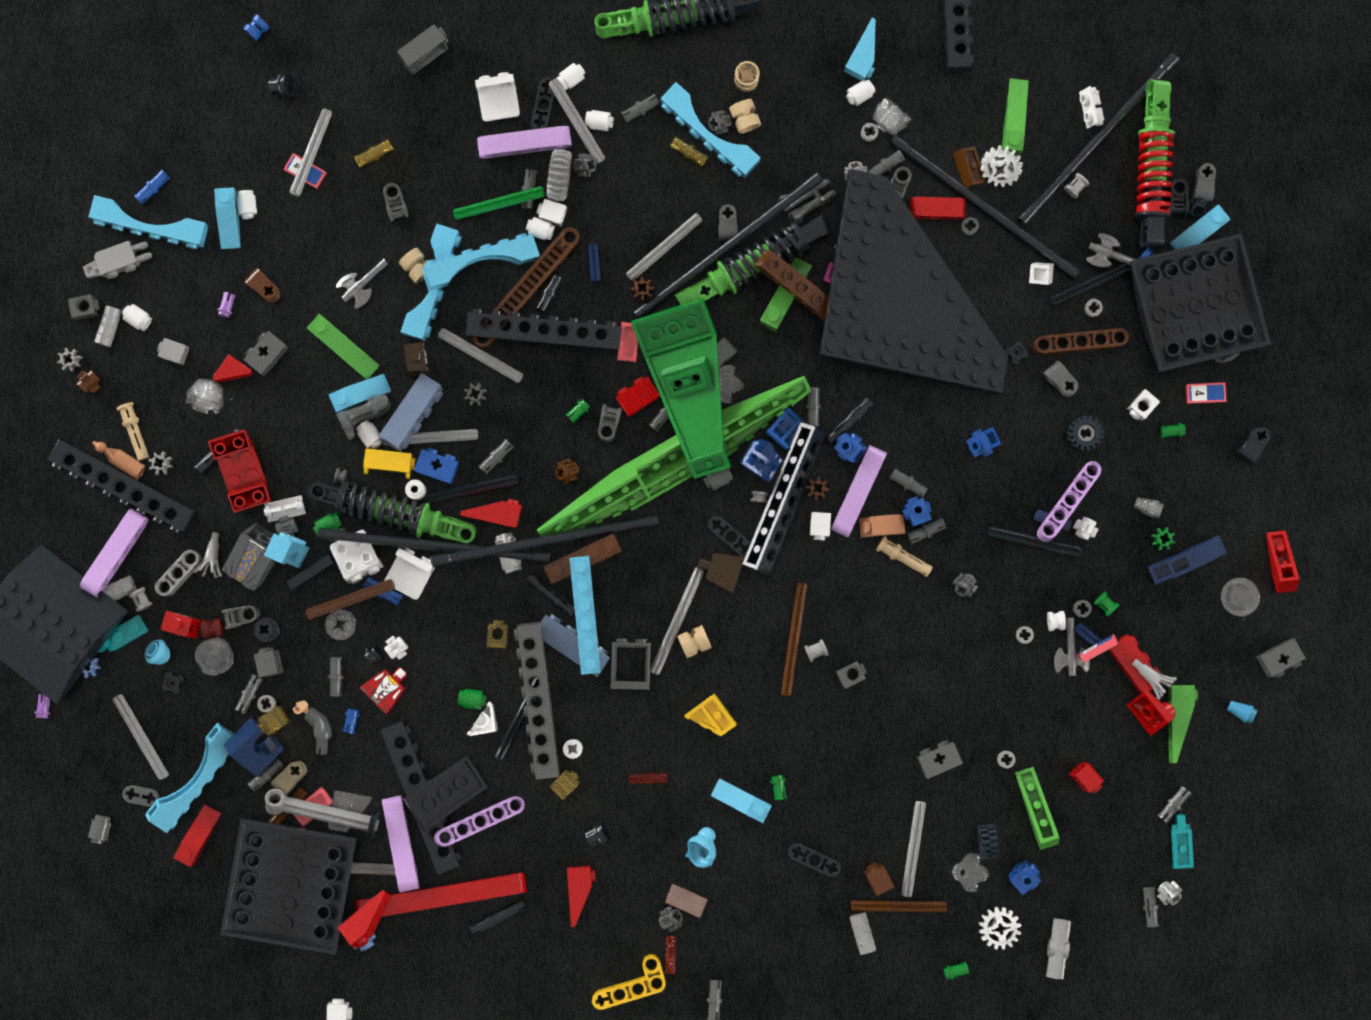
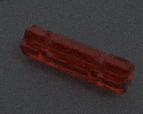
M630 774L629 782L630 784L667 783V774Z
M669 935L666 937L665 963L667 965H665V973L675 974L676 936Z

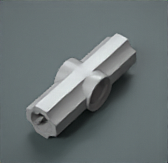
M1053 919L1051 939H1049L1047 946L1048 964L1046 977L1053 979H1063L1065 962L1068 959L1070 942L1068 940L1071 921Z

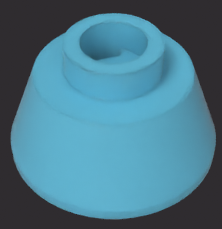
M155 640L148 645L145 651L146 661L149 664L162 665L169 660L170 650L163 640Z

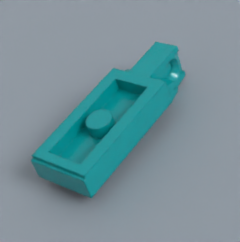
M137 615L116 627L98 653L107 649L109 652L116 651L148 633L149 630L142 617Z
M1175 814L1176 825H1172L1171 829L1173 869L1194 868L1192 829H1190V824H1186L1184 814Z

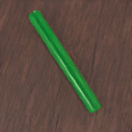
M540 186L453 210L454 218L459 220L542 198L545 196L543 187Z

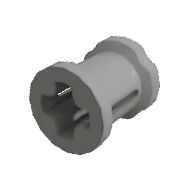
M1077 173L1075 179L1069 185H1066L1064 189L1070 196L1077 198L1080 191L1084 187H1088L1089 182L1084 176Z
M144 587L129 594V597L133 599L137 607V612L153 605L152 602H149Z
M822 639L819 640V643L809 647L807 645L804 646L810 662L822 655H828Z

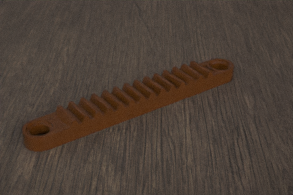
M571 227L565 228L493 311H501L502 315L505 316L521 311L533 295L537 293L538 289L542 287L544 282L548 280L577 246L580 239L578 231ZM569 232L574 233L576 236L575 240L571 243L564 239L565 235ZM485 319L481 327L489 329L492 323L489 319ZM504 320L500 322L501 330H504L508 326V321ZM473 337L474 343L480 348L490 346L495 340L488 338L486 343L478 342V337Z

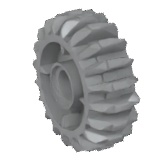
M555 149L552 152L548 172L547 197L553 201H564L567 198L572 165V154L570 151Z

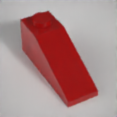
M508 499L507 502L501 501L461 511L460 515L518 529L523 506L519 505V501Z
M1286 530L1266 533L1272 577L1277 593L1296 591L1300 579Z
M204 805L173 858L189 867L194 866L222 813Z
M591 865L567 868L571 927L576 926L592 887V882L596 881L595 870H591Z
M384 890L379 892L338 927L350 946L357 949L368 943V939L372 937L391 898L388 892Z

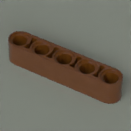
M1120 328L1040 336L1034 341L1033 350L1038 355L1119 348L1127 343L1129 335L1126 330ZM1115 334H1120L1122 336V343H1118L1115 341ZM1097 335L1104 339L1102 345L1096 343L1095 337ZM1078 337L1084 339V346H1079L1076 343ZM1058 339L1065 341V348H1060L1057 345ZM1039 341H1044L1047 344L1046 350H1041L1038 347Z

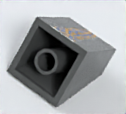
M255 522L241 533L222 571L230 578L241 582L244 587L256 590L263 583L276 562L264 556L274 533Z

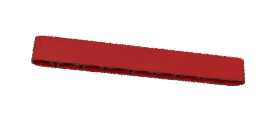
M524 872L390 894L391 898L382 917L527 892ZM372 898L354 901L355 912Z

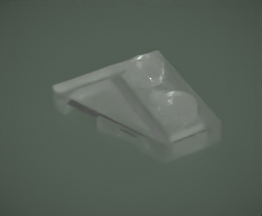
M335 790L332 807L362 814L371 802L372 797ZM333 823L328 824V829L348 832L351 828Z

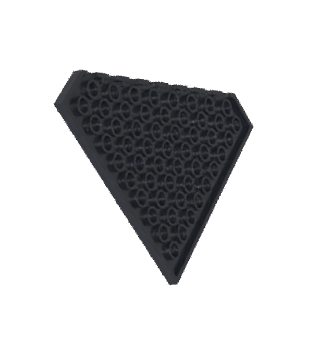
M854 169L848 170L819 356L997 394L1003 393L1008 355L887 177Z

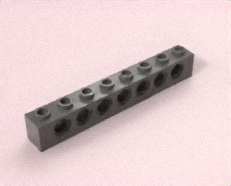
M542 622L518 624L517 629H514L515 641H519L520 647L517 649V659L521 660L522 667L519 668L520 679L524 680V687H521L522 698H526L527 706H524V716L528 717L529 725H526L527 736L531 737V744H528L529 755H533L534 762L531 763V773L535 774L536 780L559 777L560 770ZM532 639L535 642V646L528 648L525 646L524 641ZM527 659H536L537 666L530 667L527 664ZM536 677L539 679L540 684L532 686L529 683V679ZM538 696L541 698L542 703L535 705L532 703L531 698ZM537 715L542 716L544 723H535L534 717ZM542 734L546 737L547 741L539 743L536 740V736ZM542 753L547 754L549 760L542 762L538 756Z

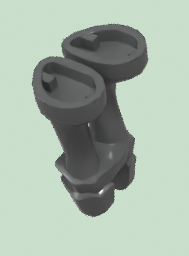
M823 179L822 183L784 210L785 212H788L802 201L812 196L814 197V200L788 213L789 220H794L800 226L803 224L805 215L820 206L830 203L837 196L835 190L826 193L822 197L819 194L820 190L831 184L830 181ZM782 195V196H780V197L778 198L779 201H781V200H782L783 198H785L787 195Z
M382 394L373 396L372 399H367V403L362 406L341 411L336 415L345 434L351 440L355 437V427L366 420L378 419L391 410V404L387 396Z

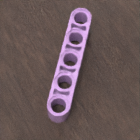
M569 126L487 135L477 138L480 158L540 152L572 146Z
M869 445L833 522L832 531L847 538L849 537L886 457V452Z
M1088 462L1075 477L1038 528L1037 536L1041 541H1051L1058 534L1101 474V467L1098 463ZM1087 468L1094 471V476L1087 473ZM1076 483L1082 484L1084 490H1078L1076 487ZM1065 498H1070L1073 501V505H1068ZM1054 513L1061 514L1062 520H1057ZM1044 528L1051 530L1050 536L1044 533Z
M132 508L128 510L83 577L80 588L95 597L99 596L97 594L105 589L149 521L148 517Z
M402 796L382 799L399 892L419 889Z
M517 796L501 801L438 830L434 835V841L438 846H449L519 814L524 809V801ZM512 800H516L519 804V808L516 811L510 808ZM495 808L501 811L499 819L494 818L492 814ZM477 816H481L484 819V824L481 827L475 824ZM460 824L466 827L464 835H460L457 832V827ZM442 832L448 834L449 839L446 843H442L439 839Z

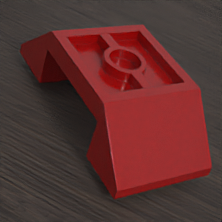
M245 429L208 441L214 460L217 459L227 486V496L234 513L271 501L264 472L253 442Z

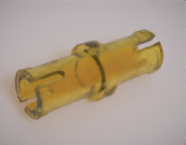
M677 136L670 146L683 154L684 158L693 160L701 165V167H703L709 157L695 149L694 145L691 144L690 146Z
M386 139L374 147L370 146L369 150L354 158L361 168L373 160H379L380 156L394 149L389 140Z

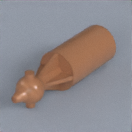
M92 442L96 451L104 453L110 464L135 480H138L144 473L146 466L124 451L107 448L104 442Z

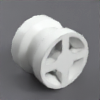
M1059 611L1056 614L1053 612L1047 613L1049 631L1066 629L1064 611Z
M570 739L563 746L565 756L571 759L580 756L583 750L581 742L577 739Z

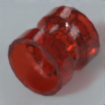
M215 618L213 621L201 620L200 628L203 639H209L211 636L223 637L224 628L221 618Z

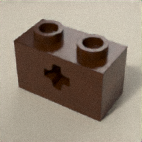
M874 862L866 867L867 870L864 871V874L877 896L894 888L885 867L881 863Z

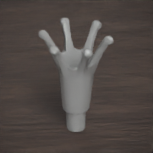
M212 532L205 555L199 566L194 569V573L201 571L204 567L201 574L204 577L208 566L211 565L210 572L213 573L214 578L222 576L218 564L219 533Z
M1138 659L1132 663L1139 670L1138 672L1150 683L1158 700L1163 696V693H1166V690L1160 683L1171 687V684L1177 680L1176 677H1169L1158 673L1148 665L1142 664Z

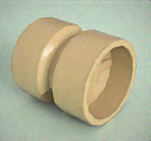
M744 61L736 67L734 82L739 90L744 92L752 91L759 82V69L750 61Z
M752 99L740 101L729 107L732 118L737 120L735 125L739 134L752 131L761 126L758 114L754 113L756 109Z
M416 247L400 259L399 264L405 271L410 272L409 276L415 284L424 280L422 268L428 260H424V254Z
M702 625L692 629V633L685 632L677 636L687 658L696 655L698 650L703 652L712 648Z

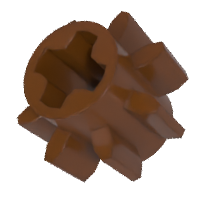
M641 277V281L633 280L635 287L630 288V290L636 292L634 299L639 296L643 302L644 297L648 296L651 298L649 291H653L654 287H649L650 279L646 282ZM639 286H646V292L641 291L639 293Z
M83 370L77 375L79 378L77 385L85 393L89 391L94 393L100 388L98 382L101 380L92 370L88 373Z
M569 458L557 463L558 466L555 469V474L559 480H564L565 484L577 480L576 476L579 474V467L575 462H571Z
M820 477L815 482L810 479L809 481L812 485L805 487V489L810 490L808 497L811 495L815 496V501H817L818 496L824 499V491H829L828 488H825L827 480L822 483ZM814 484L816 486H822V488L820 489L821 493H819L818 491L815 493L813 492Z

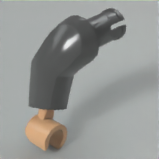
M306 701L297 702V706L293 707V711L296 714L304 712L306 714L304 719L313 727L314 736L317 738L316 754H319L320 750V755L327 754L328 739L332 736V731L326 716L313 707L308 709Z

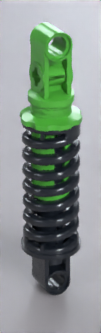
M644 0L643 7L641 8L631 7V9L597 15L595 17V28L597 35L601 38L627 35L629 33L639 34L640 31L644 30L648 32L649 36L660 33L659 28L662 33H666L668 26H670L672 31L677 30V25H680L685 30L687 23H690L692 28H696L698 18L702 26L707 25V17H710L713 25L716 24V15H720L721 22L723 23L735 22V15L755 13L761 10L762 0H671L670 3L668 0H661V4H658L657 0Z
M824 213L814 216L800 226L792 220L788 224V228L781 227L779 229V235L772 232L770 240L767 237H763L761 244L754 242L752 249L745 247L743 254L740 252L734 254V259L727 257L722 261H718L717 270L708 272L707 278L691 287L683 289L675 296L680 305L700 298H704L705 301L716 294L722 296L727 290H731L735 294L741 289L742 281L745 285H749L750 281L748 278L751 276L754 280L759 279L757 273L760 270L754 265L765 250L773 251L782 259V256L787 255L788 259L792 261L794 256L791 251H797L799 256L809 253L810 247L808 243L826 235L833 229ZM702 286L708 287L706 294L700 293Z
M345 479L341 486L319 480L309 488V495L312 499L335 505V514L344 515L348 511V515L352 518L358 515L359 520L364 521L368 517L369 523H375L378 520L379 526L388 524L389 529H394L397 526L400 532H404L407 529L410 535L417 536V538L426 533L430 537L438 535L445 539L469 543L477 534V529L473 524L450 516H443L441 511L430 510V503L419 504V507H417L418 502L416 500H413L410 505L407 504L408 499L406 497H403L401 502L397 501L398 496L396 494H393L392 498L389 499L387 498L388 493L386 491L382 493V496L377 497V489H373L371 496L367 495L368 486H363L361 493H358V484L348 479ZM316 486L323 488V495H319L315 491ZM463 529H469L472 534L471 537H465L462 533Z

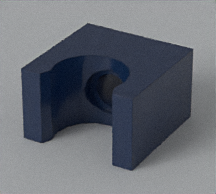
M250 718L226 742L224 747L233 759L257 777L284 748L274 735L268 736L263 743L254 744L263 731L257 722Z

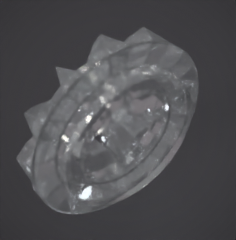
M339 609L327 616L325 628L333 639L345 640L354 633L356 621L349 611ZM336 618L340 621L347 620L343 625L344 631L340 628L333 629L337 625Z

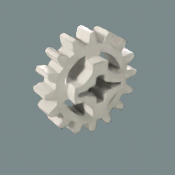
M1001 145L998 146L997 150L992 147L990 153L986 152L985 158H982L981 161L983 165L980 170L985 171L983 178L989 177L988 183L994 181V186H997L998 183H1001L1002 187L1006 183L1012 185L1013 180L1017 181L1018 175H1021L1022 172L1020 168L1023 162H1018L1020 155L1015 156V150L1009 152L1008 146L1005 150H1002Z
M995 907L993 913L987 910L989 915H982L984 922H979V925L983 926L979 933L984 934L981 939L983 941L988 939L987 945L991 946L994 944L993 946L996 950L999 945L1003 950H1005L1006 944L1012 947L1011 941H1018L1015 937L1016 934L1021 935V932L1017 930V928L1021 927V924L1016 923L1019 918L1017 916L1012 917L1013 911L1011 910L1006 913L1005 907L1001 911H999L998 907ZM1002 916H1006L1011 922L1005 923ZM994 918L992 924L988 925L989 921ZM998 924H1001L1004 927L1003 929H1001V933H999L997 930H994L995 928H998ZM1012 931L1011 935L1006 939L1008 932ZM989 934H995L998 941L993 940Z

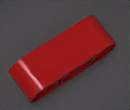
M911 197L910 212L915 219L962 220L965 219V199Z

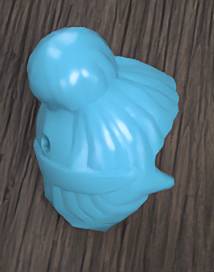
M704 827L698 832L697 836L692 837L688 841V852L685 854V857H689L697 868H706L713 864L716 857V848L713 842L716 837L715 832L709 827Z

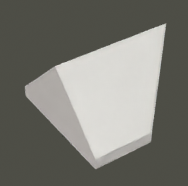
M488 702L487 707L480 714L472 729L468 731L467 734L469 736L498 731L494 704L492 702Z

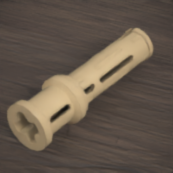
M129 402L116 408L117 411H120L123 420L122 425L127 428L138 458L137 460L141 461L149 458L137 424L139 423V418L136 417L132 406L134 404ZM134 434H136L141 449H139Z
M883 536L876 548V551H881L890 556L891 560L896 559L925 577L929 575L933 568L903 550L900 544L896 545L887 540L886 536Z

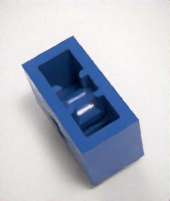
M428 447L427 450L421 449L414 471L452 485L459 466V462L455 461L456 457L445 454L444 457L437 455V450ZM440 460L442 467H438L435 470L433 463H437Z

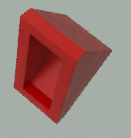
M228 354L214 374L213 380L218 383L254 376L255 374L250 368Z

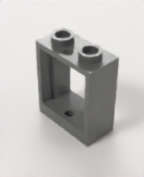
M433 24L397 52L401 61L413 76L449 49L447 45L449 40L441 27L437 29Z
M616 639V642H612L611 689L650 690L651 643H647V639H636L635 643H628V639ZM617 647L646 648L645 682L616 681Z

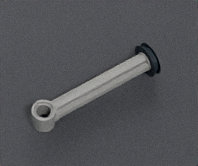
M278 789L269 790L265 795L266 811L272 815L286 812L367 831V838L372 836V840L379 826L380 811L377 814L373 810L371 816L290 798ZM274 800L279 801L276 804L271 803Z

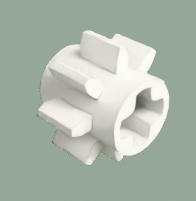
M1083 517L1082 521L1078 519L1073 527L1077 530L1075 535L1085 540H1088L1089 537H1095L1098 531L1095 528L1096 522L1087 517Z
M392 636L385 641L388 645L384 649L392 659L395 657L401 659L407 655L405 650L408 646L400 636L397 639Z

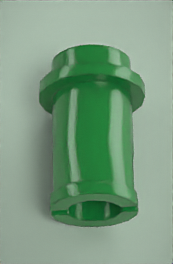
M583 399L581 401L578 400V404L566 413L573 423L585 412H589L590 406Z
M1178 423V425L1161 426L1160 428L1162 438L1174 436L1182 438L1186 434L1185 425Z
M783 775L772 776L770 783H773L775 800L786 799L785 778H783Z
M966 962L951 967L948 965L943 969L946 980L950 979L951 981L955 977L969 974Z

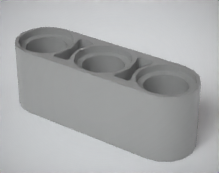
M194 550L185 551L155 584L156 592L161 596L173 595L190 577L194 569L199 566L202 561L201 554ZM190 554L196 556V561L193 564L188 562ZM181 568L183 571L182 577L177 579L175 577V571L176 569ZM165 582L170 586L169 591L166 593L162 591V585Z

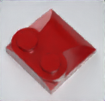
M1145 690L1127 704V707L1150 735L1168 724L1176 716L1175 709L1171 704L1161 702L1148 690Z

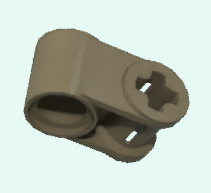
M302 761L290 763L275 777L271 785L275 789L281 790L287 796L307 773L306 764ZM299 766L300 768H299L298 771H299L300 773H296V774H295V773H294V771H295V768H294V767Z

